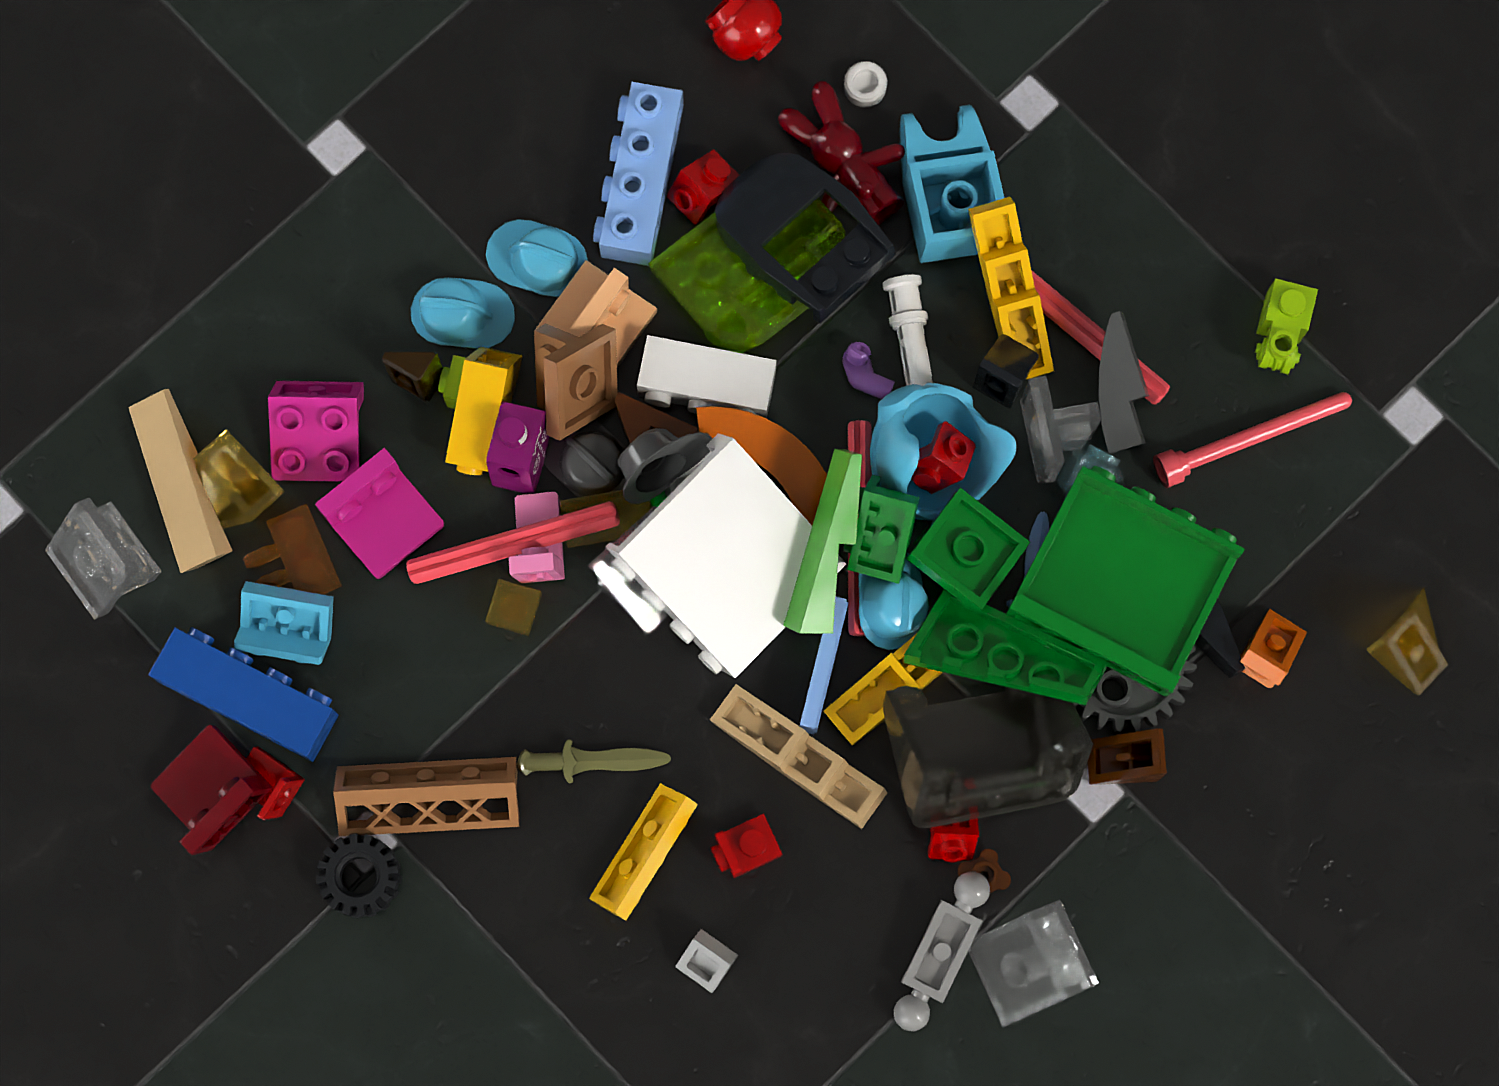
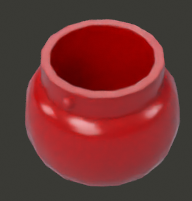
M722 0L705 20L709 28L714 31L713 39L717 47L726 56L736 61H745L752 56L760 61L782 39V36L777 32L782 25V13L774 0Z

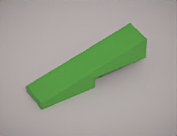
M834 449L783 625L799 634H833L839 544H856L862 454L847 449Z

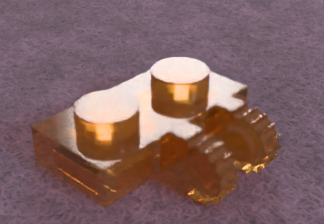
M307 504L267 520L266 523L275 544L261 547L243 557L247 568L259 567L281 557L286 568L265 574L258 580H255L254 583L279 587L291 582L294 590L322 595L342 587Z

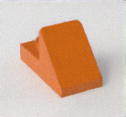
M1269 608L1240 654V662L1245 666L1242 672L1267 688H1272L1275 684L1279 686L1287 675L1307 632Z

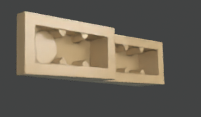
M163 389L128 407L180 573L197 569L232 552L233 550L197 473L205 468L169 389Z

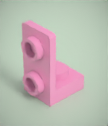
M545 492L516 496V528L561 516L559 495L556 492ZM562 542L547 547L525 548L521 550L522 554L509 557L510 575L521 584L565 579Z

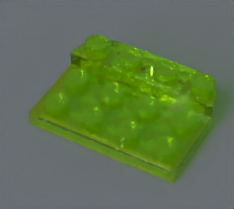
M818 198L763 248L798 280L846 237L841 222ZM715 213L648 263L650 271L703 329L705 337L714 345L727 351L744 353L748 349L761 345L808 309L807 306L798 300L793 305L778 296L774 288L762 280L757 281L746 271V265L736 252H731L721 239L716 228Z

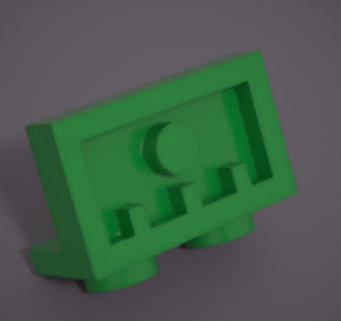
M872 474L866 487H860L856 544H844L843 552L850 553L847 570L899 584L904 571L920 497L879 487L881 476Z

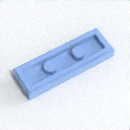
M840 597L835 599L833 634H822L800 722V727L813 735L814 732L817 733L849 603L847 599Z

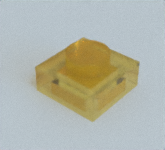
M498 579L485 620L486 623L529 636L542 596L541 591Z

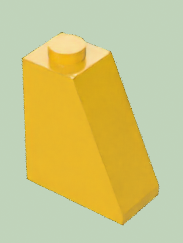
M480 346L464 359L445 463L457 465V471L469 475H482L483 471L488 472L486 459L502 401L512 402L522 355Z

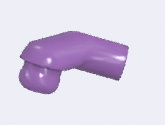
M862 342L851 343L844 352L842 361L850 385L859 391L882 400L887 394L891 393L895 381L874 373L869 358L871 351L866 344Z

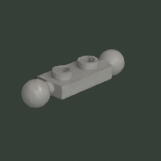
M970 871L958 877L954 885V895L957 899L954 906L943 900L940 901L901 982L914 989L910 995L900 998L894 1007L895 1021L904 1030L917 1031L927 1024L930 1017V1009L927 1002L930 997L941 1003L944 1002L983 920L971 915L972 909L983 905L990 895L988 880L978 872Z

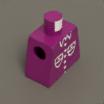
M502 401L486 459L492 486L524 494H536L550 441V436L546 434V411ZM506 468L511 469L517 472L518 474L506 472Z

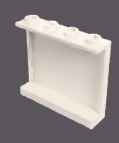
M718 433L706 445L712 453L619 546L609 543L606 549L615 557L611 562L613 568L628 582H631L634 578L645 589L640 594L643 600L657 613H660L663 609L674 620L669 627L685 643L689 644L692 640L702 650L698 658L713 673L717 675L720 671H723L736 678L785 628L783 625L812 525L734 438ZM839 555L837 573L846 565Z

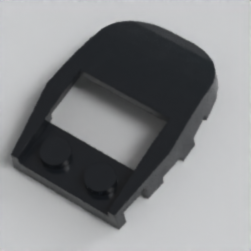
M793 153L773 154L757 161L726 187L716 204L715 223L719 235L730 251L736 252L746 265V271L757 281L762 280L777 291V295L793 305L798 300L813 311V319L818 323H822L896 255L891 241L852 191L813 163ZM825 192L857 220L858 226L803 276L796 280L763 247Z

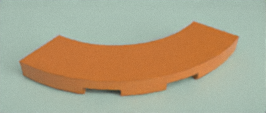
M696 407L699 432L707 433L712 438L718 433L734 438L755 463L766 469L777 479L788 494L792 504L813 525L827 473L812 452L791 432L760 415L732 407Z

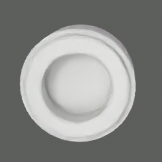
M864 61L856 63L849 68L844 79V92L850 102L860 107H870L879 103L885 95L887 78L880 66Z

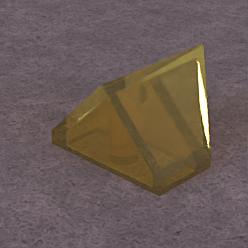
M227 429L193 458L196 471L223 529L252 522L285 492Z
M1424 588L1366 649L1409 690L1418 696L1448 665L1439 650Z

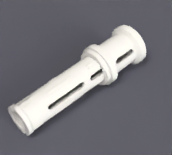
M903 275L887 279L883 282V289L889 293L892 310L889 324L893 330L897 331L906 385L918 384L923 386L927 382H933L923 327L927 323L928 315L926 311L922 310L918 288L922 284L920 275Z

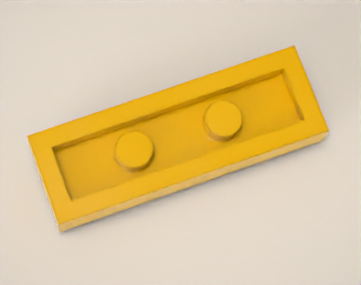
M660 783L589 899L618 917L627 920L698 804L687 796Z

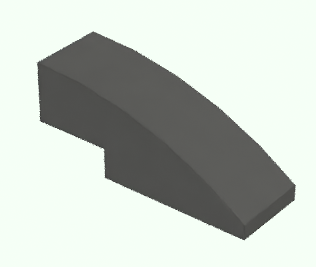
M1121 311L1112 313L1103 341L1099 367V406L1108 454L1146 443L1133 401L1147 397L1149 393L1124 314Z

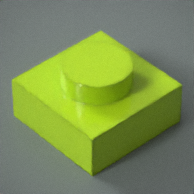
M453 355L450 368L444 366L442 369L438 392L443 393V398L448 408L455 409L465 357Z

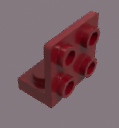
M215 725L206 726L151 784V789L190 830L179 842L191 855L213 850L273 788Z

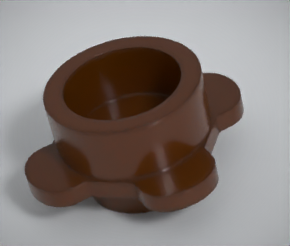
M984 849L981 851L980 857L971 862L963 861L958 866V876L970 871L978 873L986 871L988 873L987 880L990 885V893L997 889L1005 890L1011 883L1010 874L1001 869L997 862L998 854L992 849Z

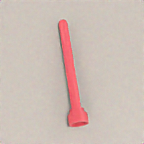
M1340 392L1189 452L1183 453L1181 450L1174 452L1172 449L1164 451L1153 457L1156 473L1165 488L1184 482L1185 476L1190 475L1193 468L1347 409L1352 403V398L1348 393Z

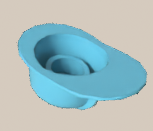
M515 220L505 223L494 231L487 243L486 259L488 266L499 280L545 296H560L584 261H588L585 248L576 237L563 230L534 221Z
M449 277L435 279L425 284L419 290L411 306V320L417 333L428 342L439 345L478 349L480 346L490 348L501 343L511 333L515 321L514 305L508 294L498 286L484 281Z
M907 559L899 584L861 573L858 575L860 626L869 641L875 646L886 650L899 649L912 638L925 621L929 609L928 596L922 586L920 569Z

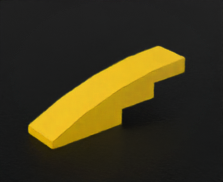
M1011 197L969 208L978 257L998 337L1002 334L1007 335L1039 354L1038 360L1026 379L1053 372L1054 368L1040 295L1034 287L1028 250L1022 242L1015 202Z
M916 634L893 654L890 653L823 711L851 745L857 743L943 673L904 663V654Z

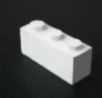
M647 335L637 381L638 396L645 397L644 401L657 407H670V403L688 406L687 410L697 414L696 407L721 406L746 410L767 418L776 375L777 360Z

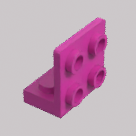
M275 382L268 396L271 474L273 480L344 481L360 468L358 412L364 400V382Z
M385 448L380 450L315 503L322 516L376 579H381L444 527L443 520L401 472L395 459Z

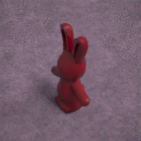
M819 81L813 86L812 100L824 126L818 129L803 114L792 108H786L780 112L779 123L785 131L810 147L818 165L834 174V179L852 191L879 225L904 205V199L886 181L884 175L877 167L902 159L905 155V149L901 144L897 143L863 153L859 135L844 122L835 90L826 81ZM824 193L817 206L818 213L823 217L830 216L838 203L827 193Z

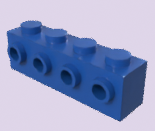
M193 627L190 628L188 633L174 628L148 674L151 678L295 754L314 762L339 716L329 707L332 699L311 688H308L305 694L291 688L290 685L293 679L269 667L266 674L251 667L254 659L232 647L225 654L212 647L215 639Z

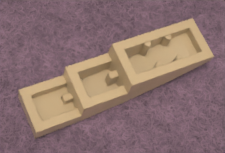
M735 684L710 719L713 724L860 829L864 827L887 795L885 788L850 766L844 758L812 738L806 730L737 684Z

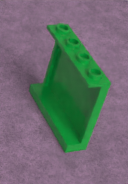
M1083 466L1075 478L1006 614L1107 661L1106 667L1167 697L1173 693L1181 677L1179 674L1236 560L1243 554L1245 548L1235 544L1237 538L1222 529L1213 528L1209 531L1196 524L1197 518L1191 513L1177 507H1172L1170 511L1155 503L1157 498L1150 492L1135 486L1129 490L1115 482L1116 477L1109 471L1097 466H1092L1091 470Z

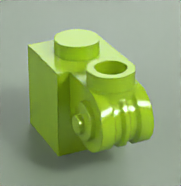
M1275 278L1266 292L1256 332L1257 334L1267 336V338L1264 337L1262 343H1257L1255 349L1259 368H1271L1272 371L1279 370L1280 373L1288 375L1291 368L1294 369L1295 363H1299L1301 353H1298L1297 344L1300 343L1309 330L1318 289Z

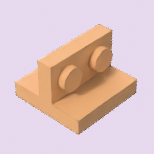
M585 260L537 328L548 324L578 337L601 324L615 328L618 367L657 313V308L629 289L628 276L616 268H613L608 275Z

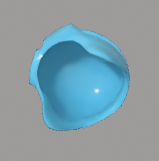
M927 382L923 386L911 384L892 391L878 403V418L870 445V465L872 474L881 476L879 487L920 497L915 519L933 521L960 487L973 498L979 500L1009 466L1016 453L1017 444L1015 438L1007 430L990 424L973 407L972 396L965 391L938 383ZM947 421L976 444V448L965 478L934 494H930L926 490L919 488L911 478L919 462V449L930 444L938 424Z

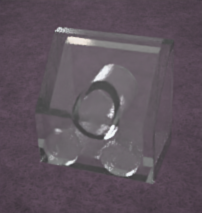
M1060 900L1031 911L975 938L968 950L1003 1027L1099 984Z

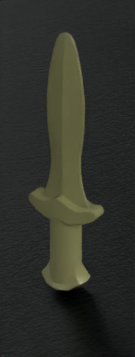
M568 739L564 744L563 752L532 753L524 749L520 752L517 765L520 772L525 776L534 771L563 770L566 781L573 783L572 776L583 771L644 770L670 762L671 757L669 754L661 751L642 748L585 751L572 747V740Z

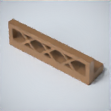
M516 757L337 766L333 794L339 836L519 827ZM490 798H507L509 812L490 813L481 805ZM453 800L464 807L458 815H445L436 809L442 801ZM398 803H410L419 811L413 817L401 818L390 810ZM364 805L374 812L368 820L348 821L346 806Z

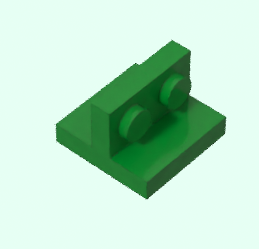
M960 487L938 516L920 533L913 543L915 547L906 559L977 614L986 605L1028 547L1030 541Z

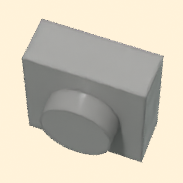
M700 929L675 967L713 993L738 955Z

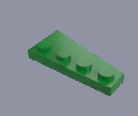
M945 589L904 654V663L1082 705L1088 703L1107 666V661L988 605H985L976 614Z

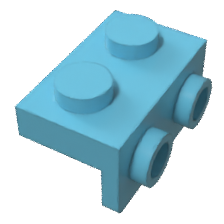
M246 581L241 591L240 628L234 640V649L259 656L265 655L294 660L299 663L321 664L331 641L334 596Z

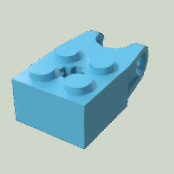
M971 105L960 106V111L957 113V136L948 141H936L928 137L915 119L914 114L901 115L900 144L905 149V155L901 159L902 182L920 263L978 255L968 209L1004 198L994 151L990 150L978 116Z

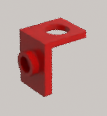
M253 747L246 759L273 787L258 802L263 807L257 816L262 820L282 817L305 779L260 747Z

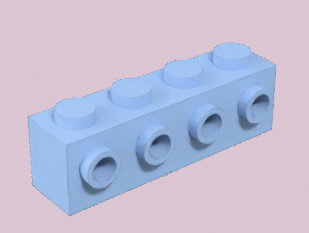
M632 82L629 96H621L618 121H623L624 123L621 136L614 135L612 139L609 160L616 163L613 177L605 176L601 201L608 202L605 217H597L593 235V242L599 243L601 258L652 266L683 110V90Z

